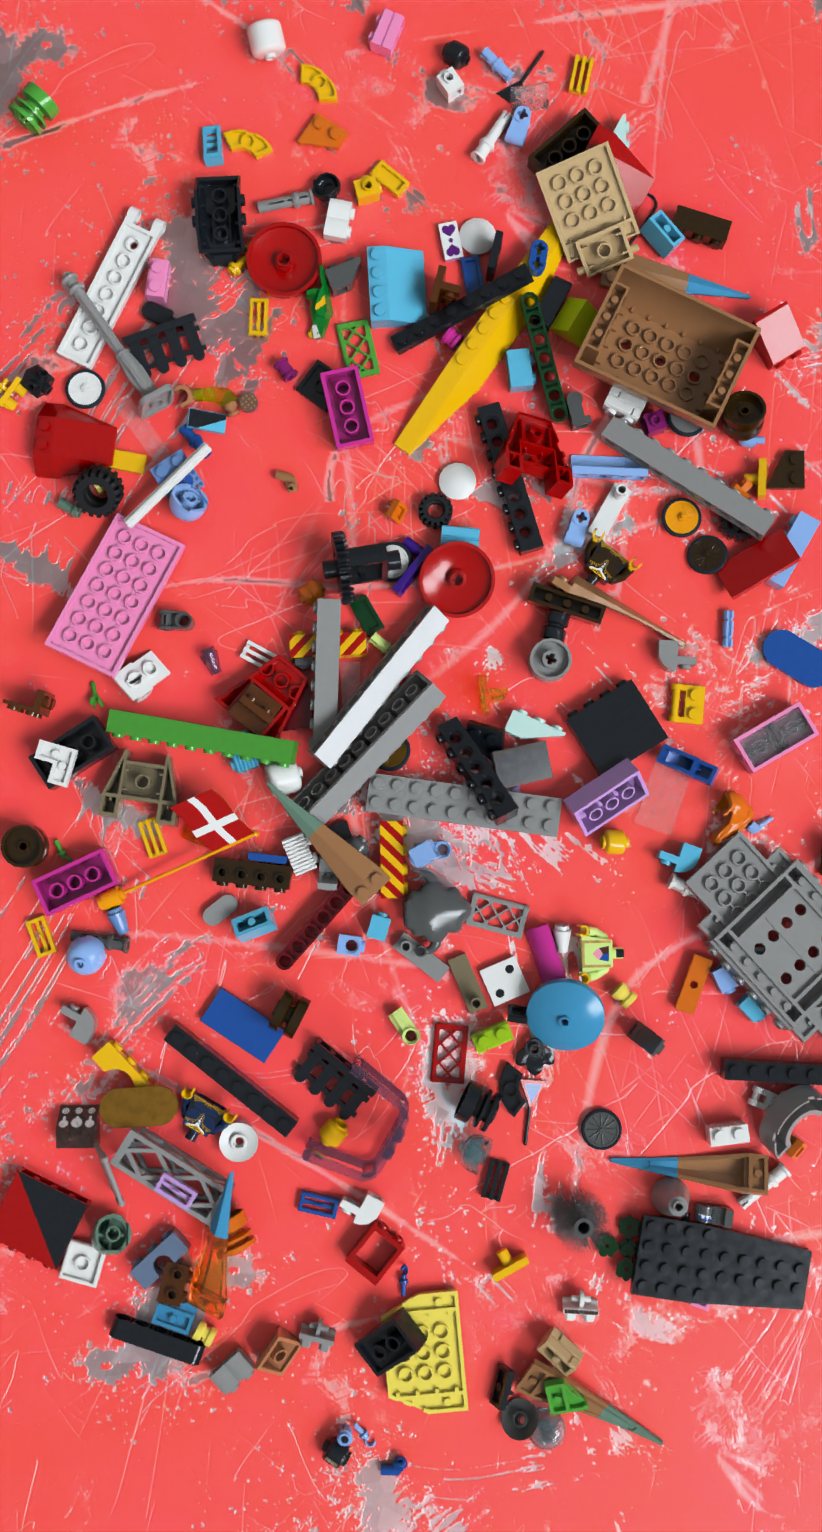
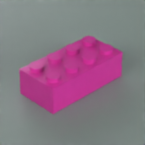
M358 365L320 373L337 452L374 444V436Z
M106 848L94 851L31 881L46 916H53L122 883Z

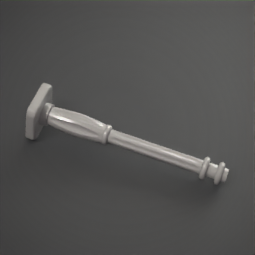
M65 272L61 277L62 286L69 288V296L77 299L116 354L115 359L120 364L126 377L143 396L138 404V415L142 420L147 419L169 407L174 399V388L172 385L165 384L159 388L155 387L146 370L132 355L130 350L122 345L84 291V283L77 281V273Z

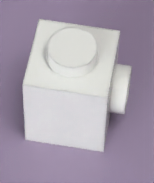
M452 66L438 73L436 76V86L447 103L464 94V83Z

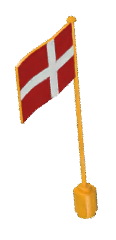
M209 789L169 809L182 818L196 838L210 849L211 852L127 890H124L123 887L120 888L118 885L101 892L96 897L97 903L101 910L115 908L125 903L127 893L254 836L257 838L259 832L251 830L238 818L221 795L215 790Z

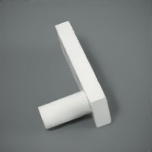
M614 483L588 529V534L592 535L595 528H598L596 535L602 536L605 531L602 539L603 541L605 540L632 492L625 484Z

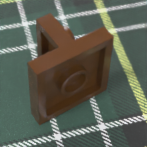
M439 265L429 299V315L437 312L439 303L448 306L460 299L461 286L446 282V266Z
M251 682L228 711V714L254 734L260 735L266 726L270 725L274 719L273 717L282 706Z

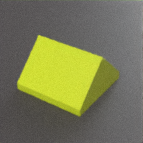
M568 297L549 330L580 348L598 312L587 299Z

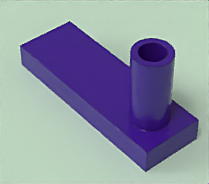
M409 536L404 539L402 544L417 558L392 588L394 594L400 598L418 577L425 557L434 549L428 544L423 548Z

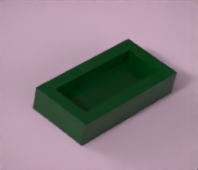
M366 594L356 599L354 603L349 604L368 637L385 628Z

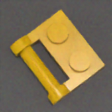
M672 683L671 713L668 716V722L702 725L706 687ZM680 691H685L683 717L678 716Z

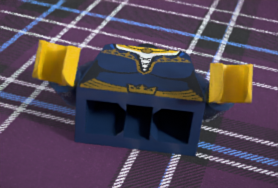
M185 1085L181 1092V1116L184 1119L183 1124L189 1127L185 1138L192 1142L196 1141L199 1134L207 1137L209 1134L215 1135L221 1132L238 1116V1114L232 1116L229 1113L231 1108L227 1109L200 1092H195L196 1088L194 1087L192 1091H189L186 1088L187 1085Z

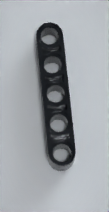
M121 1313L115 1314L109 1331V1335L112 1338L195 1366L200 1364L206 1347L201 1340L196 1341L187 1335Z

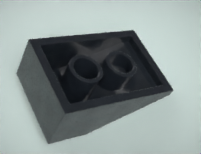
M402 1307L355 1342L354 1346L375 1375L379 1377L419 1352L427 1338L405 1308Z

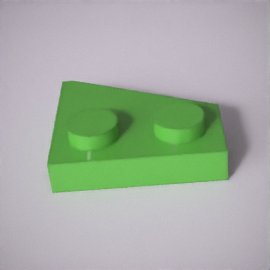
M564 1377L544 1381L551 1415L588 1409L587 1400Z

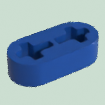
M535 240L529 251L527 268L534 277L541 276L546 266L548 245L543 240ZM537 247L540 248V255H537ZM535 262H538V269H535Z

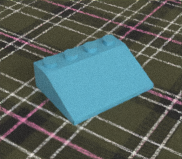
M392 246L367 247L371 329L410 327L426 318L423 251Z

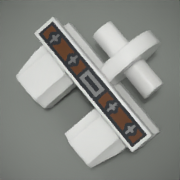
M579 1289L578 1295H571V1297L562 1296L563 1314H565L566 1321L576 1320V1314L583 1315V1320L586 1322H594L595 1316H599L598 1300L591 1298V1296H584V1290Z

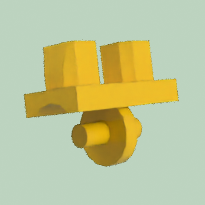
M16 376L9 388L6 387L10 382L7 378H4L0 383V394L2 391L5 392L0 399L1 409L4 407L13 412L18 403L10 398L12 393L15 392L23 398L28 391L20 384L22 379Z

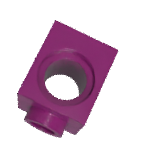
M662 409L644 414L640 420L644 434L649 438L663 434L668 427Z

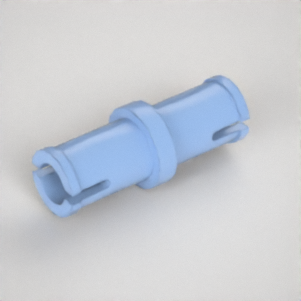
M489 47L482 51L480 57L491 66L493 72H497L508 83L515 75V72L504 63L501 57L498 58Z

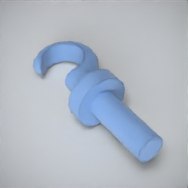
M357 1422L353 1424V1427L360 1433L359 1437L364 1439L365 1445L373 1447L376 1444V1440L374 1439L372 1444L367 1442L370 1438L367 1429L363 1430Z

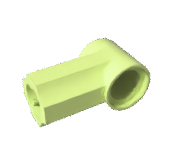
M400 1007L388 1016L406 1044L414 1045L419 1041L420 1031L411 1021L403 1007ZM409 1030L414 1031L417 1035V1038L413 1041L408 1040L406 1037V1033Z

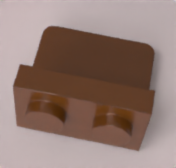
M38 689L33 707L3 699V703L8 704V709L20 713L26 710L25 714L41 719L42 716L49 717L50 711L55 707L56 699H54L55 695Z

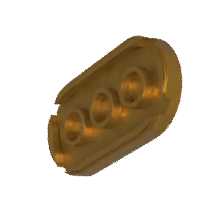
M163 1085L118 1087L108 1091L102 1097L99 1112L103 1121L114 1128L162 1126L169 1123L178 1112L179 1101L176 1094L170 1088Z

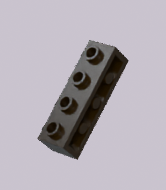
M215 858L212 881H217L216 885L228 886V883H235L237 888L247 889V885L255 886V890L266 891V888L269 887L274 888V892L285 893L286 890L291 888L293 868L292 866Z

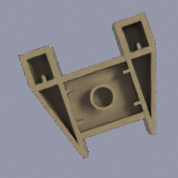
M125 749L101 794L98 815L121 819L124 800L156 804L158 809L155 823L178 828L180 816L169 809L180 803L173 758L166 755L165 765L131 761L132 752Z

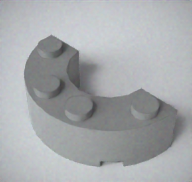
M798 1085L787 1091H782L774 1102L766 1107L759 1128V1137L761 1143L775 1157L779 1159L792 1146L790 1135L800 1120L809 1115L819 1117L822 1114V1093L811 1085Z

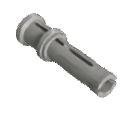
M312 188L298 193L293 191L292 195L257 201L260 214L289 207L299 209L300 206L315 205Z

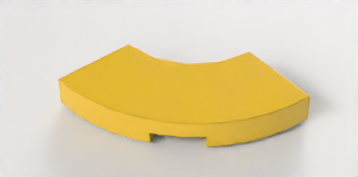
M301 64V85L313 89L318 96L319 103H338L336 88L332 80L321 69L309 64Z
M243 129L230 130L223 133L231 152L246 151L253 155L256 160L273 153L270 144L259 134Z

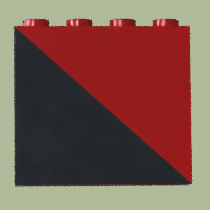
M22 1167L17 1171L0 1205V1243L8 1246L7 1248L13 1252L25 1254V1257L31 1261L37 1260L43 1263V1266L47 1269L57 1270L62 1263L61 1260L85 1211L89 1208L92 1201Z

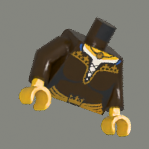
M595 528L592 538L584 550L583 562L586 565L584 570L589 573L585 580L594 586L598 581L604 586L625 581L634 570L642 566V563L638 566L634 565L633 562L637 557L630 560V562L602 540L605 531L602 536H597L596 531L598 528Z

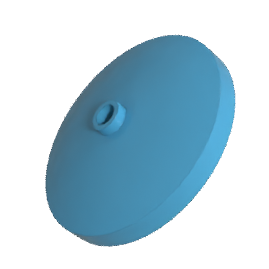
M568 978L550 980L540 985L532 993L528 1001L526 1015L529 1028L537 1039L551 1048L564 1051L578 1050L593 1043L602 1032L605 1021L603 1002L590 986L581 981Z

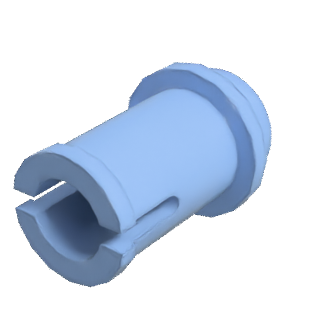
M344 1424V1428L343 1426L340 1427L337 1441L341 1446H348L353 1440L352 1428Z

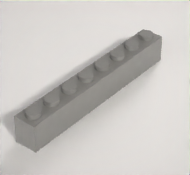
M317 598V602H314L313 613L317 614V621H313V633H316V641L312 642V652H316V660H312V672H315V679H311V691H315L314 699H311L310 710H314V718H310V729H313V737L309 739V748H311L338 714L341 599Z

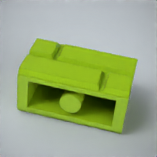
M506 1019L470 1034L478 1054L485 1052L486 1049L490 1050L514 1039Z

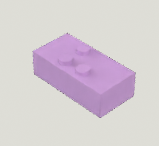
M626 758L563 801L574 823L585 836H588L650 794L640 771Z

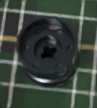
M470 1080L459 1100L454 1118L466 1123L472 1116L474 1117L472 1127L476 1128L481 1121L479 1130L485 1132L496 1117L501 1094L496 1092L492 1099H490L492 1089H488L483 1096L481 1095L483 1085Z

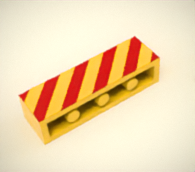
M351 629V632H343V630H340L339 658L367 657L366 631L362 632V629ZM303 631L293 632V635H289L291 660L304 657H314L316 659V652H312V642L316 641V633L305 634Z
M380 821V868L391 878L381 888V899L404 898V894H408V882H404V875H408V865L404 863L403 856L407 855V844H403V836H407V825H403V821Z

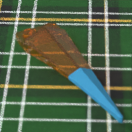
M234 1172L229 1173L189 1286L191 1290L187 1302L218 1321L223 1318L227 1304V1245Z

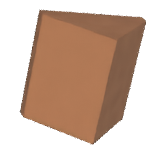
M279 1325L258 1356L255 1369L283 1376L301 1349L300 1339Z

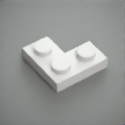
M40 739L34 758L53 763L47 782L68 788L79 750Z

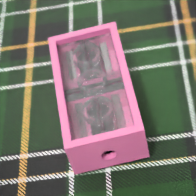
M799 701L730 740L729 743L746 772L752 774L820 734Z

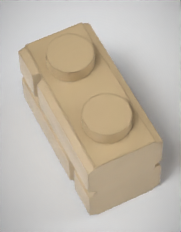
M556 1327L551 1328L544 1334L536 1348L565 1377L577 1369L584 1356V1353L579 1350L578 1346L568 1340L563 1332Z

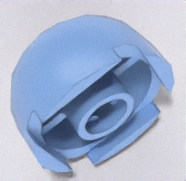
M181 483L176 485L171 492L169 507L175 517L186 522H192L204 514L207 509L208 498L201 489L197 488L195 490L191 488V484Z
M91 935L75 938L69 945L66 953L69 967L80 975H90L97 972L107 958V953L105 954L104 950L105 946L98 938Z

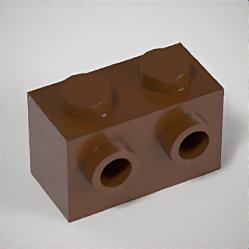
M167 1261L156 1302L180 1307L181 1303L185 1304L188 1292L185 1291L186 1285L191 1283L194 1273L191 1271L192 1266Z

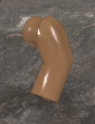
M280 470L276 471L275 479L284 481L288 492L294 493L298 490V483L293 474Z

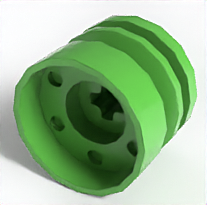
M29 81L21 90L25 100L16 96L14 98L15 103L11 102L8 108L25 129L36 136H40L42 133L41 128H47L43 118L52 122L60 110L45 91Z

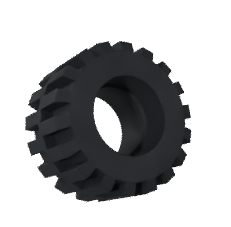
M96 464L90 468L86 467L74 482L72 489L74 496L72 498L73 501H77V508L81 507V512L84 514L88 512L90 517L94 515L97 518H101L102 515L107 517L110 513L115 512L124 496L123 491L125 488L124 485H121L123 482L122 478H118V473L116 471L113 473L111 471L112 468L108 467L106 469L101 464L99 467ZM96 484L103 487L108 497L100 498L95 496L91 492L89 485Z

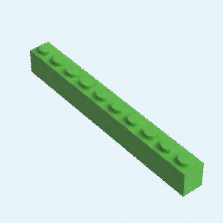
M109 709L106 732H111L113 737L123 738L124 735H128L130 740L141 741L142 738L148 739V743L158 745L162 741L167 742L166 746L178 748V745H184L185 750L191 751L201 748L203 753L214 754L215 751L222 752L221 756L233 758V754L240 755L241 760L247 761L257 758L259 759L258 763L270 764V761L278 762L277 766L289 768V764L295 765L299 745L298 741L116 709Z

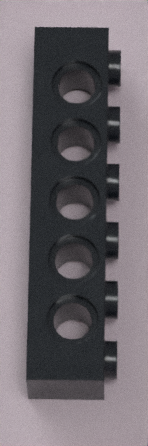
M457 716L438 725L435 735L436 741L439 745H443L448 759L453 760L459 775H463L469 790L474 791L479 805L484 806L489 820L494 821L496 826L517 816L518 805ZM451 740H457L458 743H453ZM461 755H467L468 758H463ZM471 770H477L479 773H473ZM482 785H487V786H489V788H488V789H484V788H482L481 786H482ZM497 800L500 804H494L492 801Z

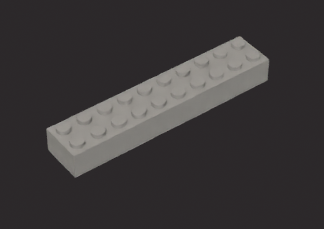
M416 670L388 699L387 703L377 710L375 718L365 725L362 734L353 740L352 746L341 755L338 764L331 769L324 766L292 800L325 824L362 787L366 780L374 775L375 771L388 760L389 756L401 747L402 743L415 732L416 728L429 717L431 712L441 705L446 696L433 682Z
M374 773L369 780L365 811L557 837L562 798L508 791L519 807L517 816L496 826L494 821L489 820L484 806L479 805L474 791L469 790L466 785ZM497 800L492 801L494 804H500Z

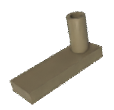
M466 953L449 959L448 963L470 1014L488 1007Z

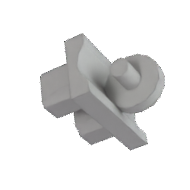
M320 1317L318 1323L310 1322L309 1324L302 1322L299 1334L300 1346L309 1348L312 1342L319 1343L318 1349L327 1353L330 1347H333L336 1330L329 1329L328 1325H323V1318Z

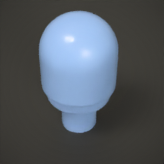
M756 436L748 441H738V443L742 447H755L756 444H765V437Z

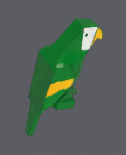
M319 265L321 288L306 290L307 296H305L310 301V315L313 322L310 332H307V334L315 340L325 337L330 319L334 315L323 265Z

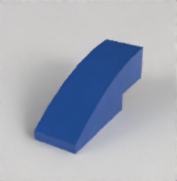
M666 744L663 745L656 762L709 787L713 786L720 771L718 767Z

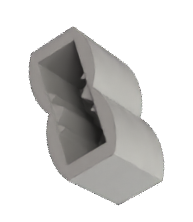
M238 1347L211 1372L209 1378L224 1395L229 1392L232 1394L239 1388L240 1381L243 1379L248 1380L254 1374L255 1363L241 1347Z

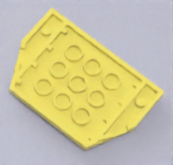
M447 1289L418 1292L381 1316L382 1321L404 1307L427 1338L419 1352L386 1372L388 1398L401 1401L410 1407L414 1406L428 1414L469 1411L458 1290Z

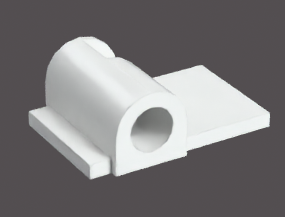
M149 651L134 663H129L119 670L113 680L132 701L135 700L137 703H140L151 694L153 687L169 676L171 672L152 651Z

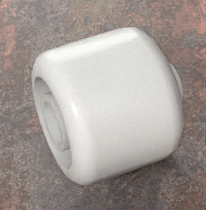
M273 18L262 19L248 26V41L251 53L256 59L272 61L285 51L284 34L281 23Z
M274 761L270 762V764H265L264 771L267 782H270L285 795L301 790L303 772L300 766L297 767L296 762L295 765L289 764V768L277 766L278 762Z

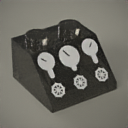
M100 1104L60 1105L56 1126V1148H94L93 1143L98 1141L100 1144Z

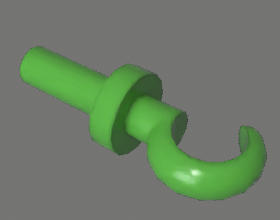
M55 840L54 843L59 851L57 855L61 856L62 859H68L71 863V857L65 855L66 849L63 850L59 840Z

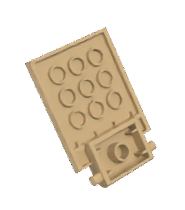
M608 141L536 173L568 263L579 259L582 261L583 266L576 268L579 276L586 273L587 277L590 278L635 259L633 253L640 249L638 243L630 245L628 238L640 234Z

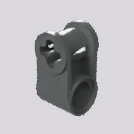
M158 610L160 620L157 630L190 631L195 626L194 618L187 612ZM188 617L189 623L186 626H182L181 620Z

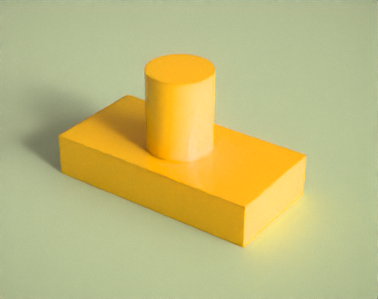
M759 458L758 473L744 474V478L747 477L753 485H758V500H766L767 458Z
M506 1247L498 1250L496 1254L502 1264L492 1269L491 1275L496 1283L527 1266L530 1262L526 1253L523 1252L512 1258Z

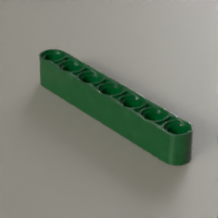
M527 292L521 298V309L548 412L553 423L562 424L568 416V410L537 295L533 292ZM527 298H531L535 304L528 307L524 304V301ZM537 317L540 323L533 326L529 323V319ZM542 336L545 342L540 345L536 344L534 338ZM546 354L549 357V361L541 363L539 356ZM546 373L554 375L552 382H547L544 379ZM552 391L557 392L559 399L556 401L551 400L549 393ZM556 410L563 411L564 417L562 419L554 417Z

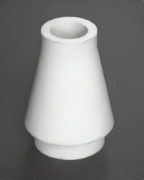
M555 924L552 931L557 952L567 953L572 929H570L569 924Z

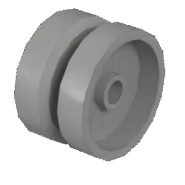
M554 638L543 639L538 642L531 650L528 658V668L532 676L544 683H553L562 679L572 663L571 652L567 645L561 640ZM547 658L552 659V663H551V664H548V663H547V662H548Z

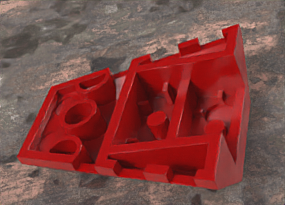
M278 654L258 668L253 674L248 675L236 686L234 685L226 693L214 700L228 712L252 682L282 706L273 717L274 719L270 725L268 724L260 734L279 738L309 678Z

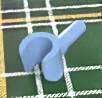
M770 816L759 824L752 821L747 826V830L752 834L758 833L762 827L774 819Z

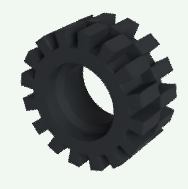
M433 492L431 495L427 494L424 499L422 498L418 514L422 523L426 524L428 528L433 527L437 529L440 527L441 529L442 525H447L452 518L453 506L446 495L442 496L439 492L438 494ZM438 504L442 507L443 513L440 517L434 518L429 515L428 509L431 505Z

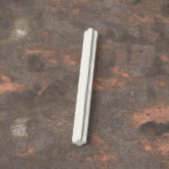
M205 442L202 443L124 519L126 525L133 528L212 451L210 446Z

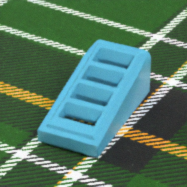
M221 126L202 127L203 158L206 167L224 165ZM217 134V136H208V137H207V135Z

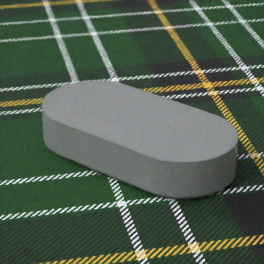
M233 895L222 896L205 909L203 913L204 922L210 926L219 924L236 911L238 900Z

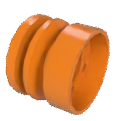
M244 1208L230 1211L228 1238H220L213 1245L214 1249H219L216 1254L220 1259L239 1254L256 1242L255 1235H250L252 1228L242 1229L248 1222ZM208 1225L205 1226L206 1229H207V1232H208V1234H209L210 1239L219 1238V1237H215V1236L210 1232V1230H209L210 1227H209Z

